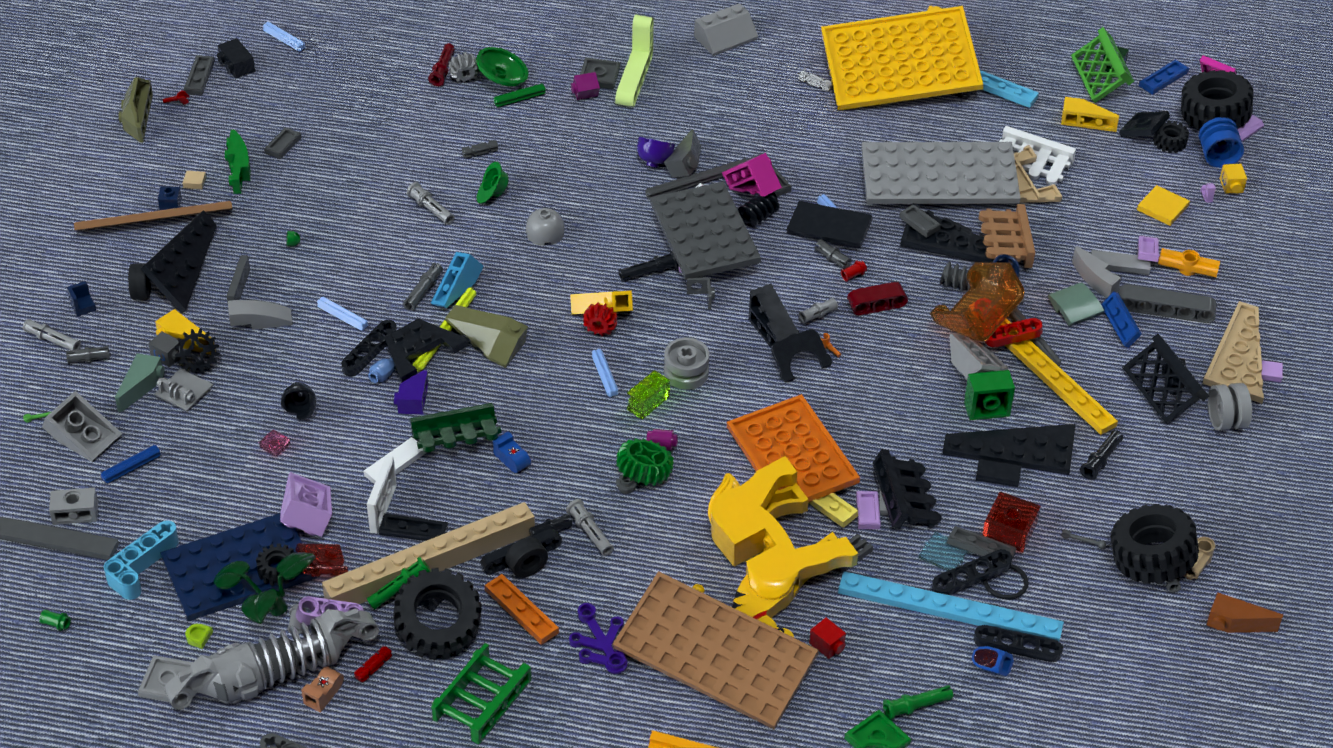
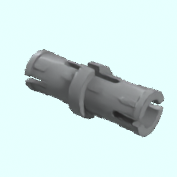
M830 298L825 302L815 303L811 308L800 311L798 314L800 321L805 324L815 318H823L825 314L838 309L837 301L834 298Z

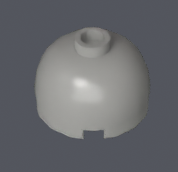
M549 208L535 210L526 222L527 238L532 243L540 246H545V243L550 242L551 245L556 244L564 236V221L558 212Z

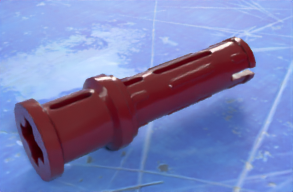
M450 43L444 45L439 60L433 65V72L428 77L429 82L434 86L443 85L444 77L448 74V65L455 51L454 45Z

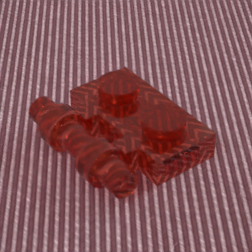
M297 544L296 553H312L316 556L303 570V574H311L312 577H319L320 575L336 577L348 572V567L343 566L345 560L340 544Z

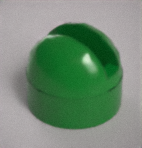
M287 231L286 246H297L300 243V235L294 231Z

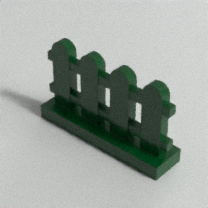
M493 403L410 418L412 438L415 440L419 439L417 448H422L424 452H433L436 449L435 446L442 444L445 448H454L457 445L456 442L463 440L466 444H475L478 441L477 438L484 436L487 440H496L498 434L502 433L501 427H496L497 417L495 416Z

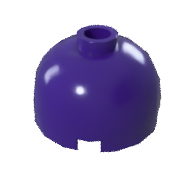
M639 137L637 144L639 157L647 162V166L658 167V164H665L664 162L672 155L675 144Z

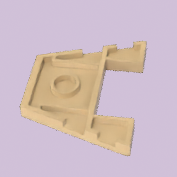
M1030 145L1025 146L1020 153H1014L1020 203L1060 202L1062 195L1055 184L1036 189L1022 165L1036 162L1037 156Z

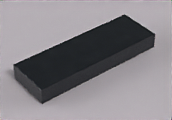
M384 513L379 527V535L427 541L447 533L448 522Z

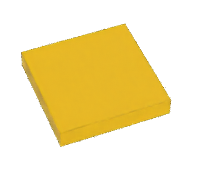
M1156 185L1138 204L1137 210L1171 226L1189 206L1190 201Z

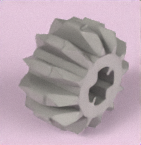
M464 52L462 55L458 53L457 57H452V60L449 62L450 74L456 81L462 80L463 83L466 80L471 81V78H477V74L480 72L476 63V57L472 53L467 54Z

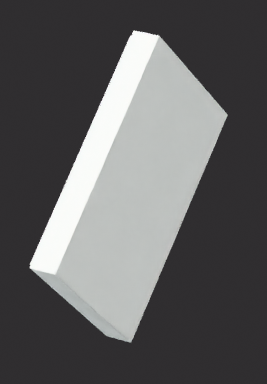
M391 456L385 457L367 502L370 533L377 534L379 532L384 513L386 514L397 487L395 463Z

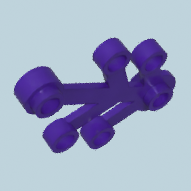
M591 603L581 604L578 607V618L582 623L588 625L595 639L582 636L578 632H573L569 636V644L573 648L583 645L603 651L606 656L592 653L590 649L585 648L579 651L580 663L589 664L595 662L605 665L608 672L613 674L624 672L628 666L627 658L624 653L618 650L615 652L612 648L617 633L624 627V620L618 616L613 617L610 620V628L605 636L595 620V606Z

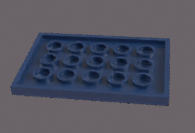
M279 513L160 552L187 621L189 622L242 604L248 597L259 595L245 579H241L237 585L229 589L216 587L214 578L223 567L235 561H244L249 564L250 569L246 575L262 592L270 589L279 591L277 583L271 586L270 582L266 584L263 582V579L259 578L256 557H258L259 552L263 553L264 547L270 549L269 545L271 544L277 547V543H280L281 547L284 544L288 545V548H293L296 553H307L296 529L289 528L280 522ZM280 562L272 563L270 567L277 568ZM312 563L293 580L289 579L288 584H285L283 581V590L316 579V571Z

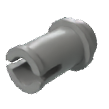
M294 604L289 610L291 615L287 628L289 633H291V626L296 628L298 634L302 633V623L296 618L299 604Z

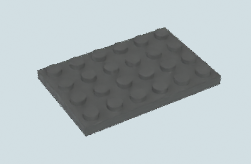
M724 181L650 197V204L685 280L761 263L760 254Z

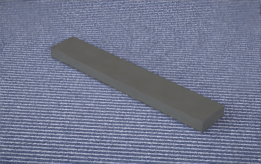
M0 517V539L105 560L112 558L119 546V541L115 538Z

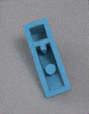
M456 252L431 304L447 308L465 293L469 287L476 283L484 266L471 254Z

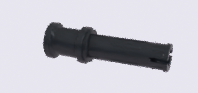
M670 251V254L660 257L658 255L654 256L653 260L619 269L618 272L623 282L651 272L661 273L663 270L671 267L678 268L679 265L673 252Z
M1113 430L1097 452L1089 455L1087 463H1083L1080 467L1082 476L1088 480L1097 478L1099 470L1106 466L1107 458L1124 438L1123 434H1121L1117 439L1121 433L1120 431Z

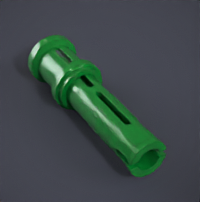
M421 556L418 557L414 564L408 568L404 567L401 574L367 597V601L374 610L377 609L381 604L399 593V588L402 584H407V579L410 576L415 575V577H418L419 571L424 569L427 573L431 572L429 566Z
M949 685L917 695L910 696L904 694L901 695V698L895 700H884L883 710L885 715L890 720H893L898 715H910L918 708L952 700L953 691Z

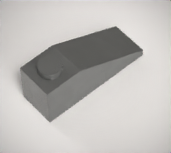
M690 130L672 155L664 162L672 178L690 176L699 165L701 143L694 130Z

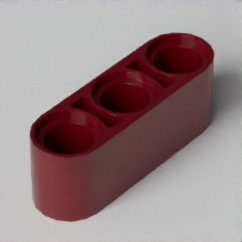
M890 282L852 290L848 294L847 300L854 314L861 316L901 308L907 304L908 297L899 282Z

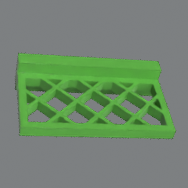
M1104 27L1098 30L1099 36L1071 55L1094 103L1125 82L1128 86L1135 82L1113 37ZM1098 43H1101L1098 50H1093ZM1086 54L1083 60H1078V57ZM1091 54H1096L1094 60L1090 61ZM1101 54L1106 55L1104 61H1099ZM1086 65H1091L1089 71H1084ZM1097 65H1102L1099 72H1094ZM1107 66H1112L1109 72H1104ZM1092 76H1097L1094 83H1089ZM1102 77H1107L1105 83H1100ZM1112 77H1118L1117 81L1110 84ZM1097 88H1102L1101 92L1095 95Z

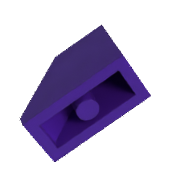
M423 370L400 383L398 392L394 394V405H397L398 413L423 415L429 386L428 370Z

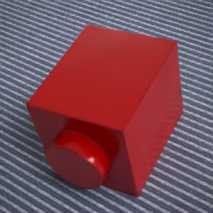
M826 617L810 629L809 644L818 649L826 658L830 659L835 654H840L844 650L846 633Z

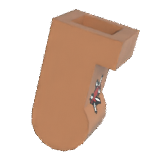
M327 666L324 667L318 677L310 685L306 684L301 690L303 704L321 713L340 689L344 680L343 674Z

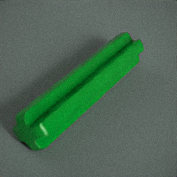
M541 83L495 96L494 104L496 107L543 95L546 93V88Z

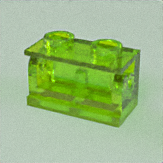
M652 371L627 392L631 396L628 399L627 410L643 420L670 397V380L657 371Z

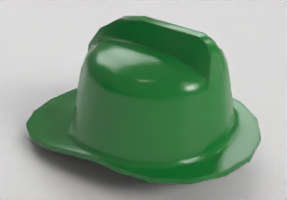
M493 162L487 167L476 196L478 203L482 204L489 200L491 196L498 197L505 192L509 178L507 173L502 170L499 162Z

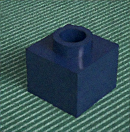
M160 187L158 196L159 209L180 208L182 200L180 187Z

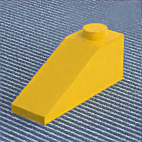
M1065 97L1061 125L1112 132L1117 131L1119 115L1085 99Z
M175 309L155 321L156 335L162 331L176 339H184L183 333L185 332L190 335L191 329L195 333H198L200 329ZM198 337V340L201 344H209V342L206 339ZM191 339L186 341L183 349H189L192 344ZM194 341L195 345L192 351L203 352V348H199L196 341Z

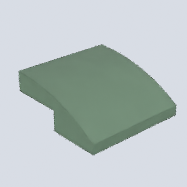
M1082 282L1047 296L1056 313L1061 312L1068 326L1101 315L1105 311L1095 295Z

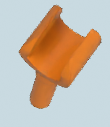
M823 333L824 339L821 340L825 349L830 350L839 358L841 353L830 343V335Z

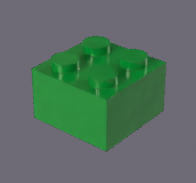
M1009 370L968 374L964 404L969 420L1010 417L1015 386Z

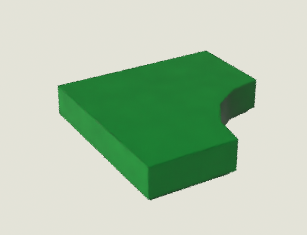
M877 710L846 732L844 737L854 748H906L911 744V738L881 710Z

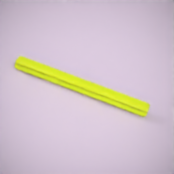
M469 287L455 305L468 307L476 296V291ZM445 320L440 325L441 328L451 331L453 328ZM440 345L417 357L412 364L417 369V372H421Z

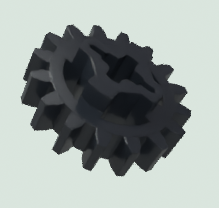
M191 329L190 335L184 332L185 338L177 339L181 344L180 346H175V349L179 350L175 357H181L178 364L185 363V370L192 367V373H195L196 368H199L202 373L205 366L211 369L210 362L217 363L214 356H218L220 353L215 352V349L220 346L213 344L216 338L210 339L209 331L204 335L202 334V329H199L198 333ZM198 337L206 339L209 342V344H201L198 340ZM191 339L192 344L189 349L183 350L186 341ZM194 341H196L199 348H203V352L200 353V361L196 354L191 353V350L194 349ZM211 351L210 358L204 363L203 356L206 352ZM191 356L196 360L197 365L189 363L185 357Z

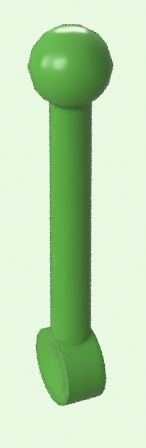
M51 412L36 415L25 414L23 419L24 422L28 423L32 419L46 417Z

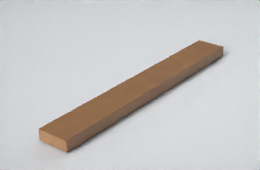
M224 201L75 222L74 228L75 231L198 215L203 210L206 213L232 210V203Z

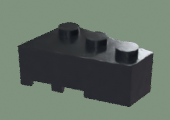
M772 284L750 291L748 320L770 348H772L775 342L787 338L791 334L800 333Z

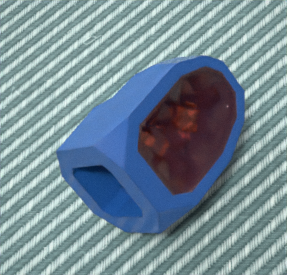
M983 646L975 649L972 654L973 663L980 669L1005 677L1011 672L1014 662L1013 655L1006 651Z

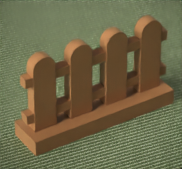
M1017 204L1016 211H1011V209L992 211L989 208L980 211L978 219L984 222L981 225V232L987 234L984 236L983 243L986 246H993L986 249V257L995 259L998 255L1006 254L1014 257L1018 262L1023 260L1024 268H1032L1035 248L1025 204Z

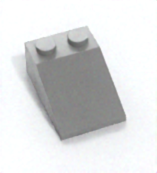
M76 391L47 415L42 425V428L56 441L91 462L122 435L113 424Z

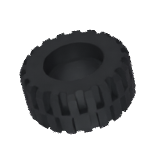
M1210 70L1206 73L1204 71L1199 73V75L1192 76L1182 87V117L1188 125L1194 126L1197 130H1200L1209 120L1224 117L1233 120L1239 129L1252 116L1253 87L1240 74L1236 75L1234 72H1225V70Z
M1153 504V506L1142 505L1139 509L1133 508L1128 514L1124 513L1116 521L1111 531V544L1116 567L1127 578L1130 577L1136 582L1163 584L1162 582L1175 581L1176 577L1181 578L1186 574V571H1190L1199 557L1194 521H1192V518L1187 513H1184V511L1177 507L1174 509L1171 505L1165 504V506H1161L1160 504ZM1155 542H1163L1162 544L1158 545H1147Z
M432 568L431 572L428 573L425 569L419 571L418 577L412 575L407 579V584H402L399 588V594L395 598L393 618L394 629L398 632V638L400 642H406L405 647L410 652L415 649L417 650L416 655L422 658L424 654L430 655L429 659L436 660L437 656H442V659L450 658V653L458 655L462 653L463 647L468 648L472 644V638H475L478 633L482 610L478 591L473 590V584L470 580L463 581L464 575L460 573L456 575L451 574V569L445 568V572L439 571V568ZM440 598L449 601L457 608L459 618L456 623L448 628L432 629L426 627L417 619L416 608L428 599Z

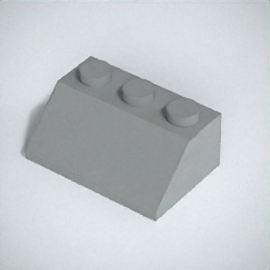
M740 3L695 20L694 37L713 56L758 39L750 13Z

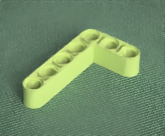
M634 16L632 24V52L616 92L615 103L618 105L634 107L653 56V17Z

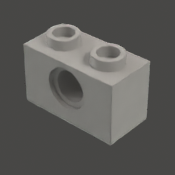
M95 488L51 491L49 513L52 524L97 522L98 498Z

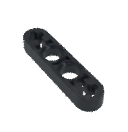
M392 320L380 322L342 360L343 374L349 377L358 375L387 346L384 337L397 331L396 323ZM372 340H380V341H381V342L378 343V344H372V343H371ZM361 352H367V353H369V354L366 355V356H359V355H358V354L361 353Z
M548 529L530 536L537 538L547 552L556 549L562 543V537L556 529ZM513 544L490 552L482 557L480 565L485 573L494 574L509 568L505 556Z
M999 549L941 573L933 579L932 590L933 592L951 595L1010 569L1012 555L1005 549ZM1001 557L1003 560L1006 559V563L1003 564L1002 561L998 562V558ZM982 564L987 566L989 570L986 573H980L976 570V567ZM959 573H965L969 578L962 582L956 576ZM940 582H941L943 585H946V588H945V589H943V587H941V586L938 587V585H939Z
M988 625L978 626L974 633V642L978 647L989 646L1010 654L1047 662H1057L1062 656L1063 646L1055 639ZM1009 638L1013 643L1009 645L1001 642V639ZM1032 643L1035 648L1027 649L1023 644Z

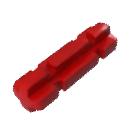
M382 646L377 651L378 654L372 655L362 664L363 667L360 666L354 672V677L359 682H364L369 677L368 674L372 675L384 664L383 661L386 662L392 657V651L387 646Z

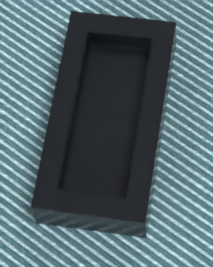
M979 459L976 480L1018 487L1021 466Z

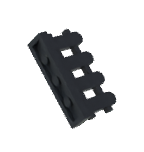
M881 449L872 464L892 528L900 529L905 521H908L911 525H914L915 522L928 524V527L938 525L942 516L936 511H931L936 504V499L926 494L931 487V483L926 479L920 478L926 471L925 466L921 463H916L914 459H909V461L896 460V457L890 455L889 450ZM901 474L912 475V477L902 476ZM906 490L917 491V493L907 492ZM911 506L921 507L922 509L912 508Z

